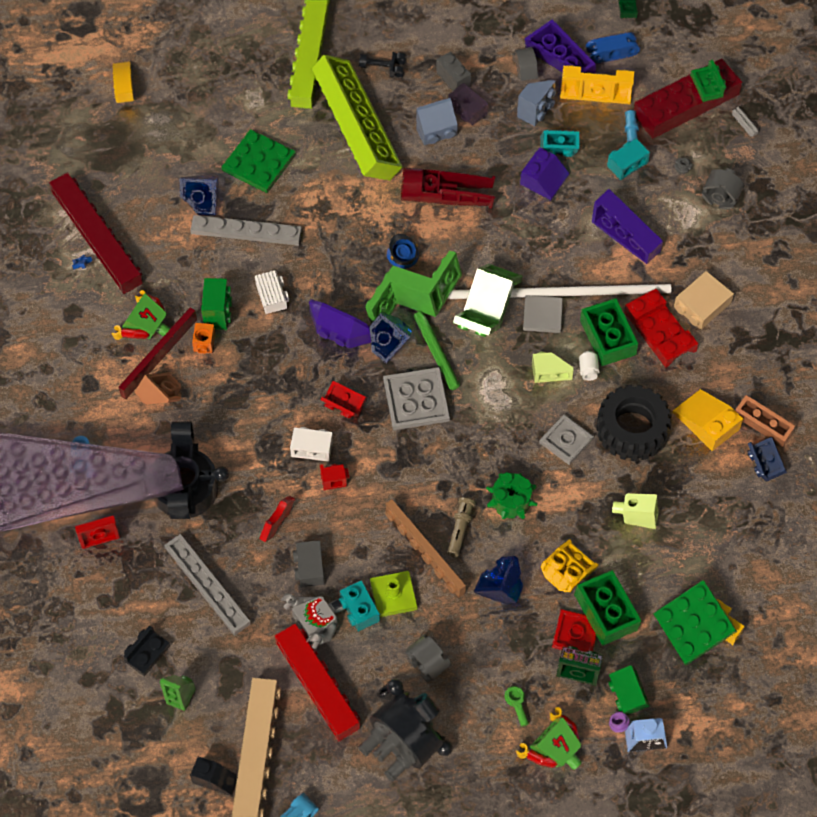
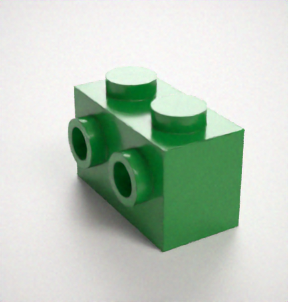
M630 665L609 674L611 680L608 681L611 691L613 693L616 692L618 699L615 702L620 712L623 711L628 716L650 707L635 667Z

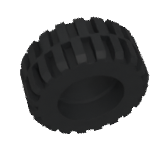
M626 385L624 389L618 387L615 389V393L612 391L607 394L606 399H603L599 408L596 424L598 438L600 441H603V447L605 449L609 448L610 453L614 456L616 454L620 455V459L623 460L626 458H631V461H637V458L646 460L649 455L651 457L657 455L658 450H662L668 441L672 426V412L668 409L669 404L667 401H662V395L659 393L655 394L653 389L649 387L645 389L642 385H637V387ZM625 413H638L646 417L652 427L642 433H631L624 430L616 419Z

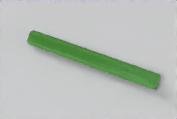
M418 311L414 314V319L449 389L456 390L460 384L425 314Z

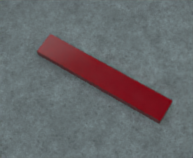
M190 307L118 386L121 397L127 399L138 387L143 377L150 374L197 321L196 310Z

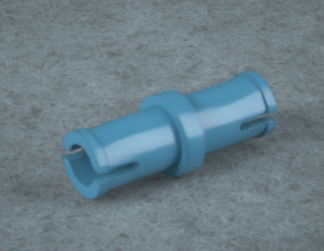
M634 110L626 111L625 132L627 133V142H631L636 138L638 140L637 132L639 126L636 123V112Z

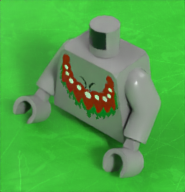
M286 593L282 597L281 601H286L285 609L293 607L292 616L300 628H303L308 637L307 642L313 644L312 648L316 649L318 645L331 641L337 629L335 614L343 610L341 603L337 599L327 604L321 596L294 597L292 594Z

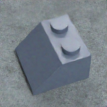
M450 98L416 109V130L424 145L434 144L437 141L446 138L450 139L457 135V121Z

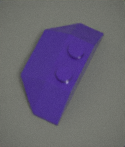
M310 299V314L316 332L322 338H328L335 341L339 346H346L348 348L376 341L377 329L323 302Z

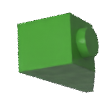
M177 675L164 677L160 680L166 704L185 711L196 690L193 680L187 676L179 677Z

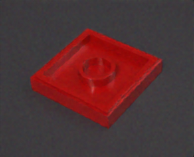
M114 515L75 526L82 549L120 539Z
M561 609L552 648L562 650V647L572 646L584 652L593 651L596 633L586 615Z

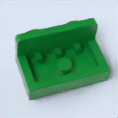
M709 60L707 67L691 70L690 75L703 102L723 97L726 82L721 78L720 69L713 60Z

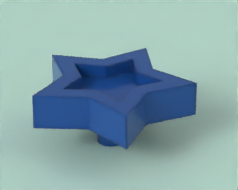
M82 255L72 260L73 270L80 267L82 269L86 268L87 264L93 261L92 257Z

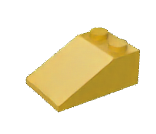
M701 389L672 411L711 451L715 450L739 431L743 418L732 407Z

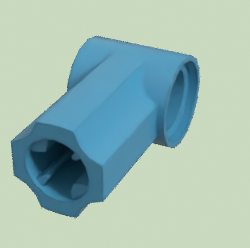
M302 793L292 802L291 807L281 817H313L319 808L305 793Z

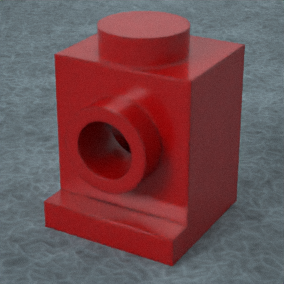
M323 464L320 465V475L324 491L347 487L346 479H350L348 467L344 468L343 464H332L324 468Z

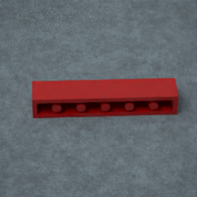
M295 623L274 635L276 645L338 742L360 729L359 722L361 721L356 710L352 711L348 706L350 704L349 699L344 693L341 695L339 692L338 682L334 677L330 678L328 675L329 669L323 660L319 661L317 657L318 652L312 648L313 644H308L306 640L308 637L303 628L299 629Z

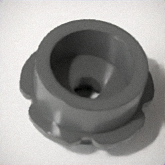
M678 158L674 166L678 173L686 174L691 170L692 163H690L688 158Z

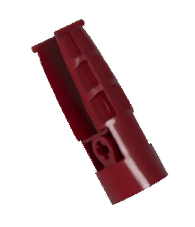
M404 167L401 200L444 205L489 206L492 209L495 196L458 191L457 188L492 189L496 177L488 178L458 172Z

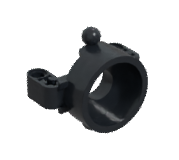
M172 421L171 451L166 452L154 464H151L149 470L145 467L138 468L135 472V478L142 483L149 480L156 505L161 511L169 515L170 519H191L201 515L213 505L218 494V481H226L229 477V470L224 466L215 469V465L210 458L198 451L199 444L194 443L192 421ZM180 468H188L195 473V479L188 485L177 486L170 481L173 472Z

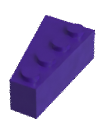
M610 189L594 202L592 223L644 263L648 264L661 252L663 240Z

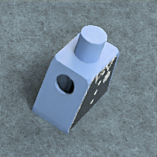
M662 718L635 720L625 730L628 752L667 748Z

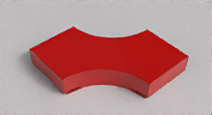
M287 496L279 502L275 512L265 522L259 537L260 540L267 542L275 536L283 520L289 516L295 498Z

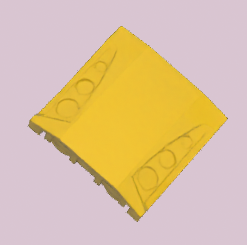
M569 539L543 561L541 569L545 578L559 591L571 592L583 579L593 573L599 565L582 553Z

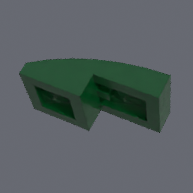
M618 0L620 18H637L636 0Z

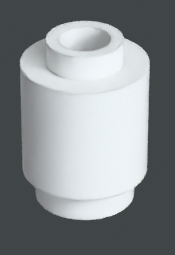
M585 351L579 356L580 374L584 380H595L599 374L598 355L592 351Z

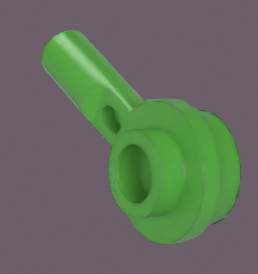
M511 686L505 692V701L508 705L515 708L521 727L527 726L529 723L522 706L525 693L520 687Z

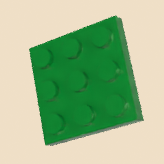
M250 129L221 168L223 172L268 193L296 153L294 150Z
M704 580L653 613L685 665L690 664L738 632Z

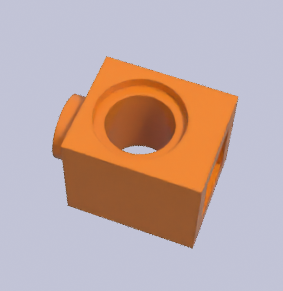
M195 323L192 339L194 352L200 354L213 353L215 340L214 324Z

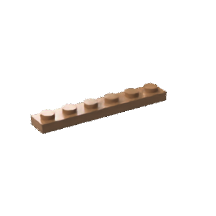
M392 499L388 501L385 512L387 518L391 522L394 521L398 525L399 532L409 538L411 546L415 550L418 549L425 563L432 565L436 576L439 579L443 578L447 583L448 590L452 594L455 593L459 598L464 595L466 585L398 505Z

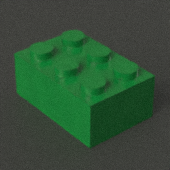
M617 298L581 309L580 322L594 352L598 355L601 366L636 356L638 342Z
M613 570L577 585L574 596L602 646L638 631L641 619Z

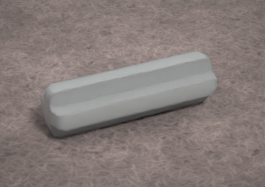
M740 107L734 109L732 115L751 137L757 135L759 129Z

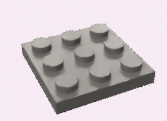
M439 367L383 376L393 430L450 421Z

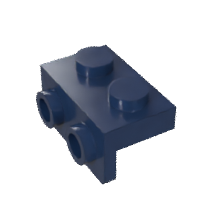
M772 437L755 445L752 442L748 443L750 449L747 452L750 459L756 463L754 470L758 477H762L767 482L787 473Z

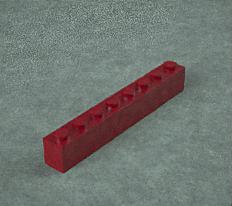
M67 172L50 181L51 193L123 295L142 285V271L138 266L135 267L133 265L134 262L130 254H126L123 251L122 243L120 240L116 241L113 230L106 227L103 216H98L95 205L92 202H88V196L85 191L78 188L79 184L75 177L71 178Z

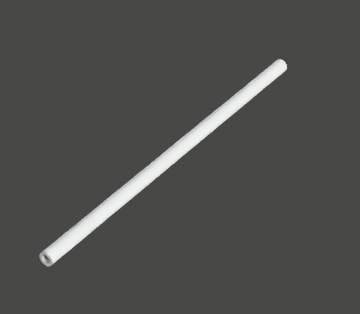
M671 284L513 288L510 298L525 297V295L551 297L646 294L654 289H657L660 293H671ZM471 289L453 290L448 299H468Z

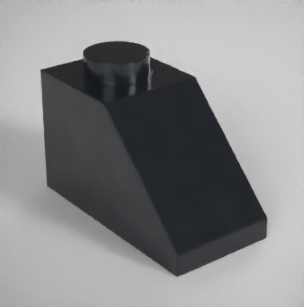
M198 756L190 777L193 784L232 796L238 775L217 762Z

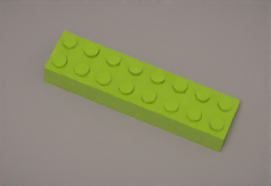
M324 54L313 66L312 70L328 101V105L334 113L341 132L344 134L347 144L352 150L361 173L366 177L390 181L402 168V165L350 60Z

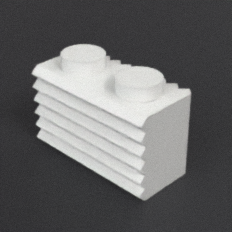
M276 270L256 275V287L265 314L287 309L286 302H289L287 291L282 289L284 287L282 276H278Z

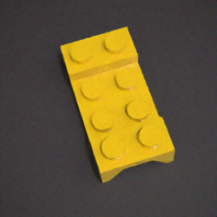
M563 66L560 99L630 104L634 71L616 70L615 76L581 73V67Z

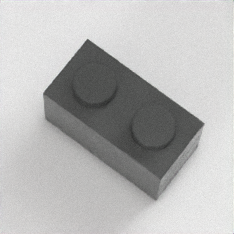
M451 51L436 59V73L456 95L471 87V73Z
M320 541L296 543L297 550H293L294 562H298V568L294 569L295 580L300 581V587L324 585Z

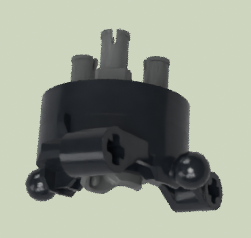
M399 679L390 680L388 684L378 691L377 696L383 705L370 717V722L374 728L370 732L371 735L358 746L363 755L367 757L372 752L375 757H379L378 760L381 762L391 752L396 756V761L384 772L385 776L393 782L410 766L420 769L436 752L441 756H448L453 751L452 743L445 740V736H441L437 731H434L432 727L433 722H430L439 714L440 709L427 693L410 698V693L404 691V685Z

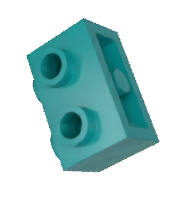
M544 130L541 134V148L554 155L563 154L565 157H572L579 150V132Z
M636 138L631 142L625 143L619 150L612 151L608 156L607 167L622 180L646 165L649 161L650 152Z
M362 580L340 590L338 601L341 603L343 610H347L349 614L347 618L352 627L355 626L357 631H361L380 622L379 612Z

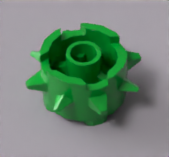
M500 473L494 486L486 487L492 493V500L487 504V507L495 508L503 520L505 518L513 519L515 516L524 519L525 513L530 506L538 505L537 502L531 499L532 492L537 486L536 484H531L521 473Z

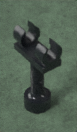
M393 52L391 61L370 59L368 54H360L359 67L366 68L369 64L372 66L389 67V77L400 79L403 78L404 68L394 66L395 63L399 65L405 64L406 54Z

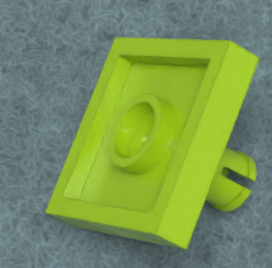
M409 571L370 578L374 603L380 617L417 610Z

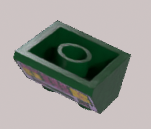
M572 646L562 647L556 676L596 686L603 656L594 651H580Z

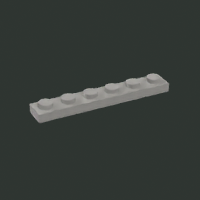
M194 215L190 231L194 235L299 246L302 228L301 226Z
M181 534L164 545L167 552L234 636L251 624L250 620Z

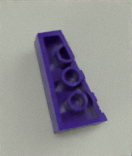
M553 19L525 38L526 48L532 47L536 57L562 73L563 66L581 67V73L596 74V64Z

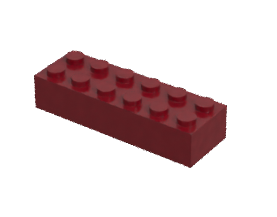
M721 58L714 63L718 65L720 76L726 82L723 97L703 102L689 74L636 101L634 104L636 119L650 137L654 139L738 96L742 81Z

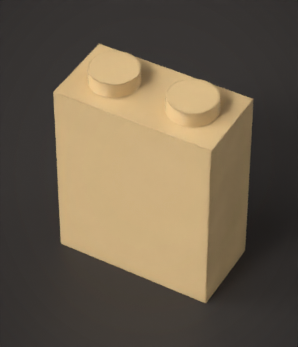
M705 271L676 297L674 307L679 314H683L688 318L692 325L702 330L731 304L734 293Z

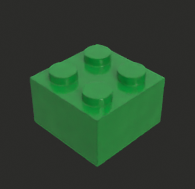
M204 278L201 307L203 323L214 324L215 330H227V324L231 323L230 307L233 304L231 286H228L227 279Z

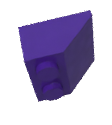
M539 147L521 171L520 185L552 200L568 178L569 172L556 155Z

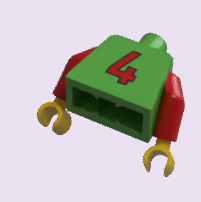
M141 290L139 292L141 297L135 296L137 305L123 324V329L118 325L114 326L117 333H111L113 338L116 340H120L123 337L151 339L155 331L164 336L171 328L162 323L167 313L160 299L148 294L146 295L145 291Z
M556 707L555 712L558 715H553L550 712L549 717L552 723L530 746L532 750L529 751L527 745L521 743L520 747L525 749L523 753L516 751V754L519 758L524 759L527 757L528 760L538 765L554 768L562 767L567 763L572 770H575L582 763L575 754L581 747L577 725L566 715H562L561 708Z

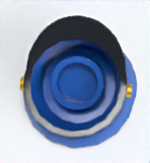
M396 234L390 240L386 254L387 259L393 266L402 269L411 268L419 259L418 246L409 236Z

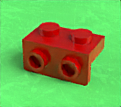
M332 381L325 397H321L320 400L325 402V407L333 411L337 408L341 410V415L351 419L352 416L358 418L367 397L336 381Z

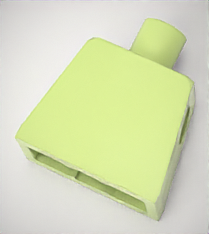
M628 493L625 495L624 502H613L612 513L623 514L624 523L656 529L659 513L657 495Z

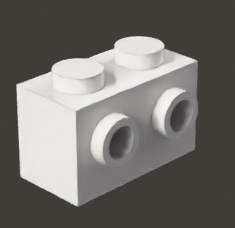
M294 427L290 446L291 457L330 461L333 444L332 432L324 429L311 430L307 427Z

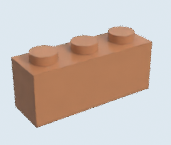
M745 395L735 410L743 418L742 422L767 438L772 437L775 443L782 447L785 446L794 433L795 425Z

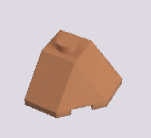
M169 372L148 374L143 377L134 393L146 405L176 402L181 399V394L179 393L181 384Z

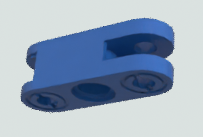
M631 32L593 39L585 46L586 51L591 53L589 57L595 64L632 57L640 51L635 34Z

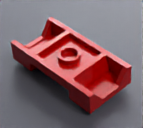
M654 289L625 304L624 313L664 367L667 368L682 354L688 351L696 352L698 342L689 330L685 331L666 307V300L657 289Z

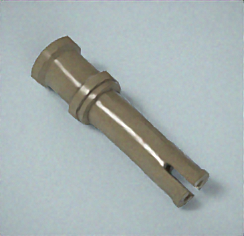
M461 497L458 500V511L454 515L456 522L447 552L451 557L459 556L467 524L472 520V508L476 505L472 499Z

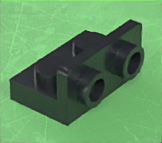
M149 625L146 630L143 629L138 634L134 644H130L125 649L123 657L126 664L145 677L171 645L155 633L153 627Z

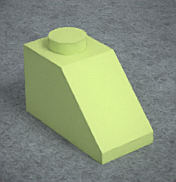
M552 352L533 354L534 383L572 380L573 367Z

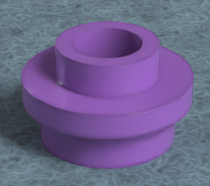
M622 712L614 713L610 717V728L617 733L627 730L630 725L629 717Z

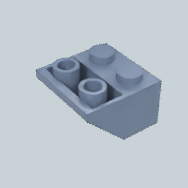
M548 80L527 84L518 97L517 117L534 127L539 121L541 122L547 110H551L555 104L556 81Z

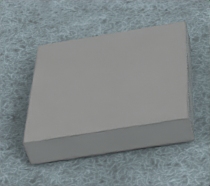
M525 295L523 331L560 333L562 298Z
M563 414L540 439L539 443L570 465L592 442L594 436Z

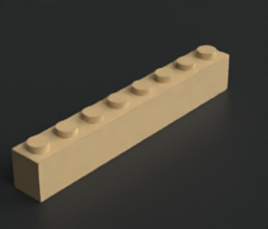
M252 678L232 817H264L265 809L262 808V800L267 798V787H264L265 779L269 780L270 767H267L268 759H272L273 747H270L271 739H275L276 727H273L274 719H278L279 708L276 707V701L281 698V688L278 687L277 680Z

